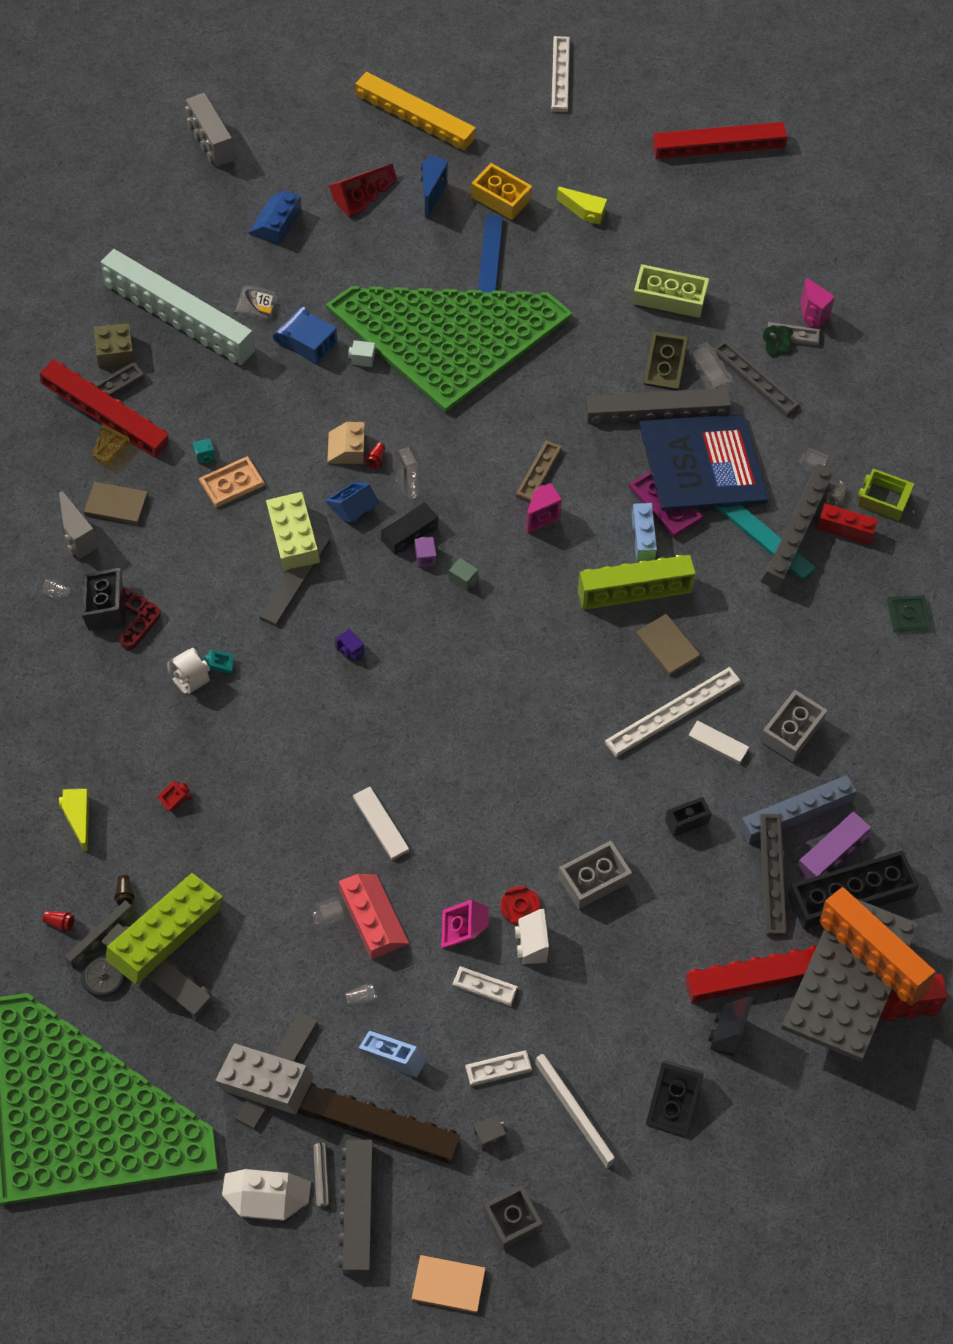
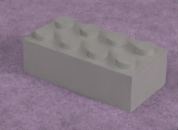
M205 93L186 99L187 124L189 128H193L196 140H200L202 150H206L209 162H213L214 166L218 167L234 161L232 138Z
M234 1043L215 1081L227 1093L296 1114L314 1076L306 1065Z

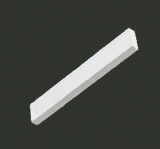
M554 36L551 112H568L570 37Z
M543 1054L536 1057V1066L605 1167L608 1168L613 1165L615 1157L550 1062Z

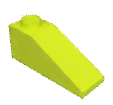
M558 187L557 200L584 221L592 224H601L606 211L607 199Z
M87 789L63 790V797H59V808L63 809L64 815L82 849L88 851Z

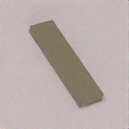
M547 440L545 441L517 490L515 497L529 503L531 502L534 491L543 485L562 451V446Z

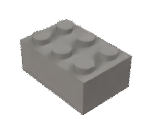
M794 690L764 728L760 742L793 762L824 722L827 710Z
M612 841L559 867L558 872L560 882L578 910L629 884L632 876L631 870Z

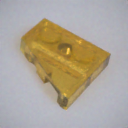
M102 424L100 427L101 433L96 439V446L93 449L92 457L94 460L108 466L130 443L129 437Z

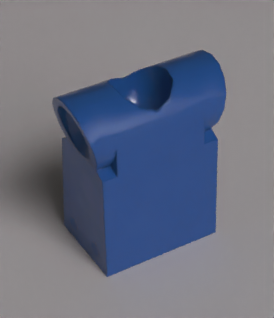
M300 307L291 316L290 320L273 334V340L280 346L290 347L291 350L317 365L338 343L337 328L313 314L310 315L304 307Z

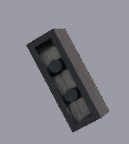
M424 502L382 529L381 540L394 555L398 552H403L410 544L415 542V539H419L437 529L438 515Z

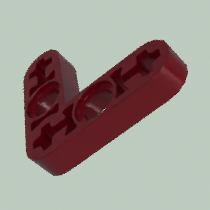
M123 586L126 597V609L137 615V617L121 634L120 644L123 649L132 650L158 622L161 613L157 605ZM139 601L142 605L139 608H134L131 606L132 603ZM153 611H155V615L151 614L149 616L148 612L152 613ZM138 624H144L146 626L145 629L141 631L136 630L135 627ZM132 637V642H125V639L129 640Z

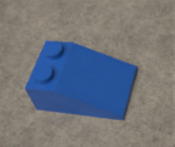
M429 155L421 165V170L423 171L421 182H423L424 213L427 219L448 183V161Z

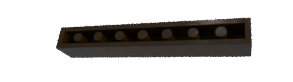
M312 1082L297 1111L298 1114L452 1165L460 1142V1135L452 1129L446 1128L443 1130L437 1128V1125L434 1123H422L413 1116H401L392 1109L385 1108L383 1110L377 1108L374 1103L368 1101L363 1103L357 1101L351 1095L342 1096L336 1094V1091L330 1088H318Z

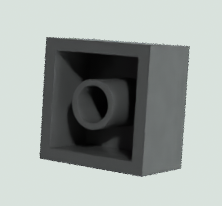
M523 1185L483 1204V1213L502 1250L542 1231L543 1223Z

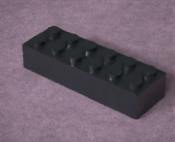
M902 850L793 883L790 886L788 896L802 928L806 929L821 924L820 919L825 900L842 887L854 898L878 907L914 896L919 884Z

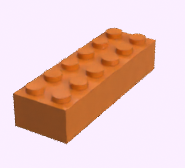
M844 887L825 900L820 919L823 928L830 931L840 944L850 949L854 957L864 962L867 968L872 973L877 974L887 987H891L902 1001L912 1006L929 991L936 971Z

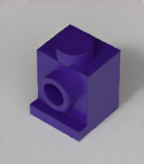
M348 629L335 639V649L337 651L340 649L344 657L357 661L364 654V643Z

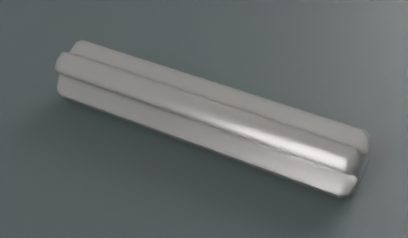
M317 1143L313 1146L316 1203L318 1207H326L329 1205L326 1144Z

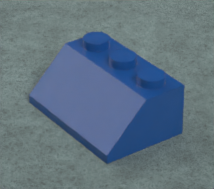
M288 191L271 196L249 231V234L280 245L301 211V196Z

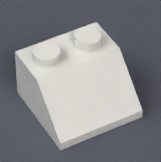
M539 909L520 918L518 926L515 927V937L520 939V945L517 946L518 958H522V965L547 963L549 944L544 909Z

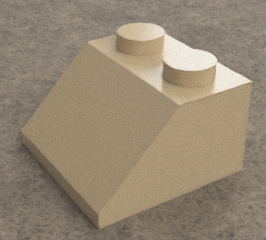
M345 422L329 432L328 463L364 464V422Z

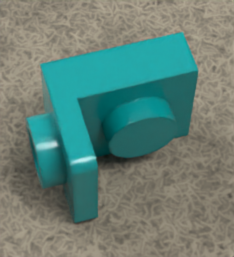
M210 439L193 442L198 463H209L212 460H216L214 447H212Z
M212 649L204 656L203 661L207 662L210 671L213 670L225 674L232 672L233 654Z

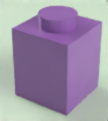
M433 537L415 539L417 567L436 565Z

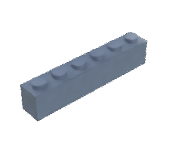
M846 775L743 817L739 828L748 844L761 839V814H781V828L784 830L852 802L857 791Z

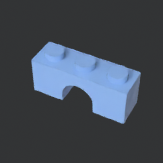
M652 503L633 504L631 516L633 531H635L636 562L655 560L657 548Z

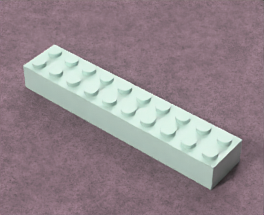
M113 249L100 262L104 284L107 288L116 290L122 297L131 299L134 304L141 305L149 313L156 314L162 321H167L176 329L183 330L189 337L198 339L204 346H209L216 353L228 357L231 362L242 365L254 353L251 329L131 258Z

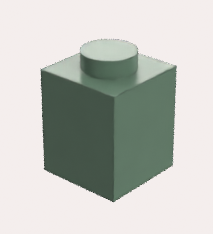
M461 558L449 570V581L465 591L470 587H474L479 580L478 569Z

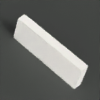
M698 720L688 735V739L739 765L749 749L743 743Z
M461 966L453 982V987L509 1007H511L518 986Z
M526 1050L465 1065L470 1086L532 1072Z

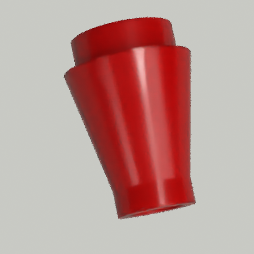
M377 443L365 456L367 467L377 469L381 466L384 451L386 450L385 445Z
M45 911L42 920L43 923L66 932L72 930L75 916L71 915L70 912Z

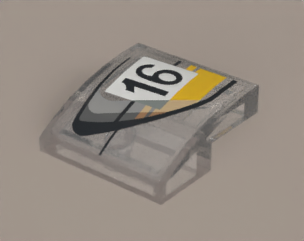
M243 285L234 314L247 320L253 317L264 323H269L279 293L261 287Z

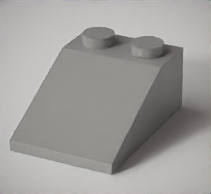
M61 491L59 496L65 531L64 539L68 543L66 547L72 556L75 554L78 559H81L98 548L94 530L64 492Z

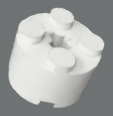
M194 648L186 650L167 663L169 673L173 672L175 676L173 678L174 683L183 693L188 692L190 694L210 681L208 671H210L209 665L206 661H201Z

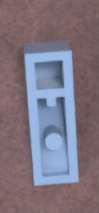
M372 1031L368 1032L359 1046L360 1050L399 1072L416 1078L427 1061L416 1046Z

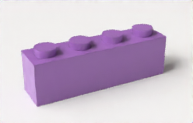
M853 811L799 860L797 869L809 879L829 873L828 871L832 868H838L843 862L842 858L846 855L848 857L851 856L859 843L862 845L869 839L870 836L868 834L871 827Z

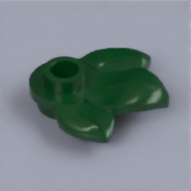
M782 325L777 328L769 326L763 331V339L766 342L765 349L771 357L774 358L778 351L782 353L792 352V343L789 339L794 333L792 329ZM771 332L774 334L773 338L770 336Z

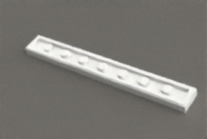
M728 667L605 740V744L614 756L618 757L741 683V680Z

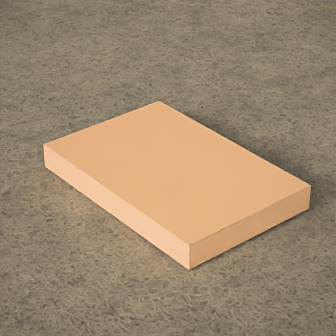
M248 456L199 478V482L215 508L265 486L263 479Z
M420 1255L412 1301L477 1313L485 1268Z

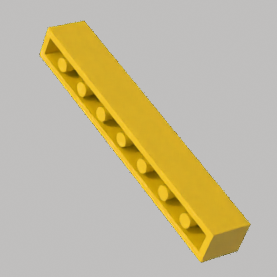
M368 72L355 83V93L360 99L371 102L372 105L398 116L401 120H406L413 126L425 130L428 134L439 137L442 141H446L456 148L465 151L475 139L476 127Z

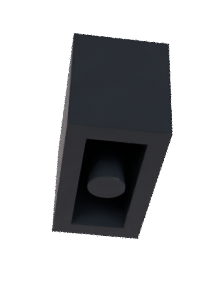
M700 797L667 810L665 822L672 836L675 837L709 824L712 813L704 797Z

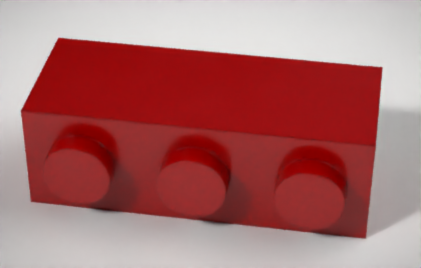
M825 503L817 530L870 545L878 519Z

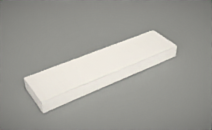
M371 787L354 794L353 799L390 859L394 860L408 853V846Z

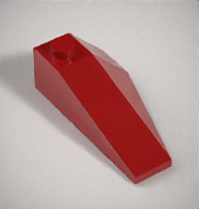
M393 163L330 184L329 188L334 202L348 216L364 211L370 201H375L377 199L376 196L381 191H386L398 179Z

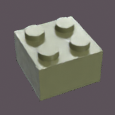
M129 323L94 327L99 368L127 365L134 362Z

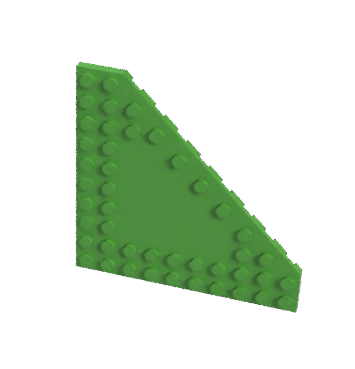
M351 286L326 304V309L362 341L375 343V352L445 413L572 317V312L548 292L530 294V292L516 291V294L506 293V291L484 293L481 290L457 292V289L432 291L431 288L408 290V288L401 287L383 289V287L369 286V289L359 288V286Z
M24 993L0 997V1206L218 1171L212 1126L196 1117L194 1113L174 1101L172 1097L161 1089L156 1088L146 1078L136 1071L134 1072L125 1063L105 1051L99 1044L83 1035L77 1028L61 1019L55 1012L39 1003L30 994Z

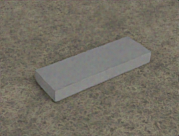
M768 322V327L774 326L777 328L783 325L792 329L794 333L789 338L791 343L818 346L820 329ZM773 332L770 333L772 338L774 337Z

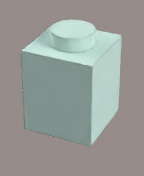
M354 340L353 347H349L348 358H351V365L373 367L375 343Z

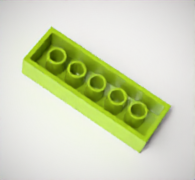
M678 555L672 558H659L652 561L644 560L633 564L624 563L620 566H605L594 570L586 569L579 574L578 595L582 610L687 594L692 593L696 573L690 555Z
M191 873L107 946L106 961L137 985L218 913L221 908L222 896Z

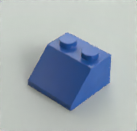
M360 482L351 483L325 500L343 521L351 523L359 520L360 515L374 510V506L379 503L370 484Z

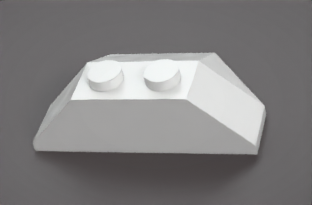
M244 1169L225 1174L222 1196L240 1217L284 1221L309 1203L311 1181L290 1173Z

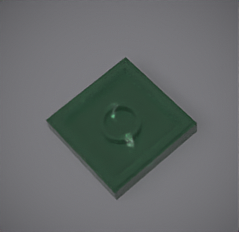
M925 595L887 598L893 632L931 629Z

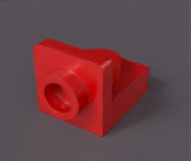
M173 781L157 796L170 812H173L185 799L191 800L193 798L189 786L184 782L180 783L177 781Z

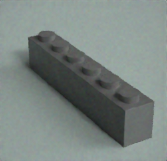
M117 924L101 941L103 948L107 950V946L129 927H122L120 924ZM164 960L143 979L194 1021H197L212 1004L209 990L203 986L201 988L195 984L196 981L188 974L183 975L180 972V968L173 962L169 964Z
M346 1140V1147H342V1160H346V1168H341V1181H345V1189H341V1203L345 1204L344 1211H340V1224H344V1233H339V1246H343V1255H339V1268H343V1275H370L372 1140Z

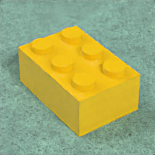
M490 163L471 183V197L513 220L531 201L532 185Z

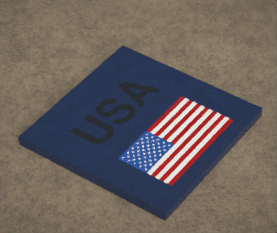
M744 414L640 421L639 427L661 511L764 504L768 502L767 492Z

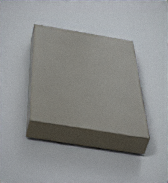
M94 482L84 515L138 525L148 492Z
M667 614L636 631L635 635L669 676L700 658L698 651Z

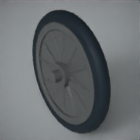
M106 955L90 959L84 965L81 972L83 987L90 994L98 997L110 996L116 993L122 987L125 976L106 961Z

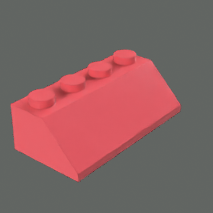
M356 874L339 881L340 893L371 960L409 945L377 875Z

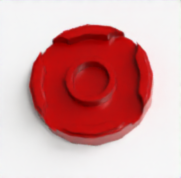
M524 886L509 889L500 902L503 917L509 923L517 926L520 918L541 909L537 893Z

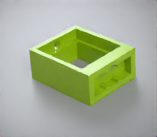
M872 469L871 474H867L863 484L866 485L865 488H861L857 498L860 499L858 506L900 521L914 483ZM872 484L902 494L897 507L867 496Z

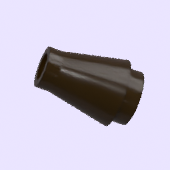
M120 875L117 878L118 882L114 900L119 906L125 900L131 905L135 896L130 883V877L128 875Z

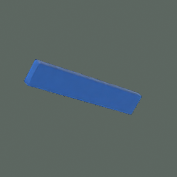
M486 215L478 284V290L484 293H492L496 289L503 216Z

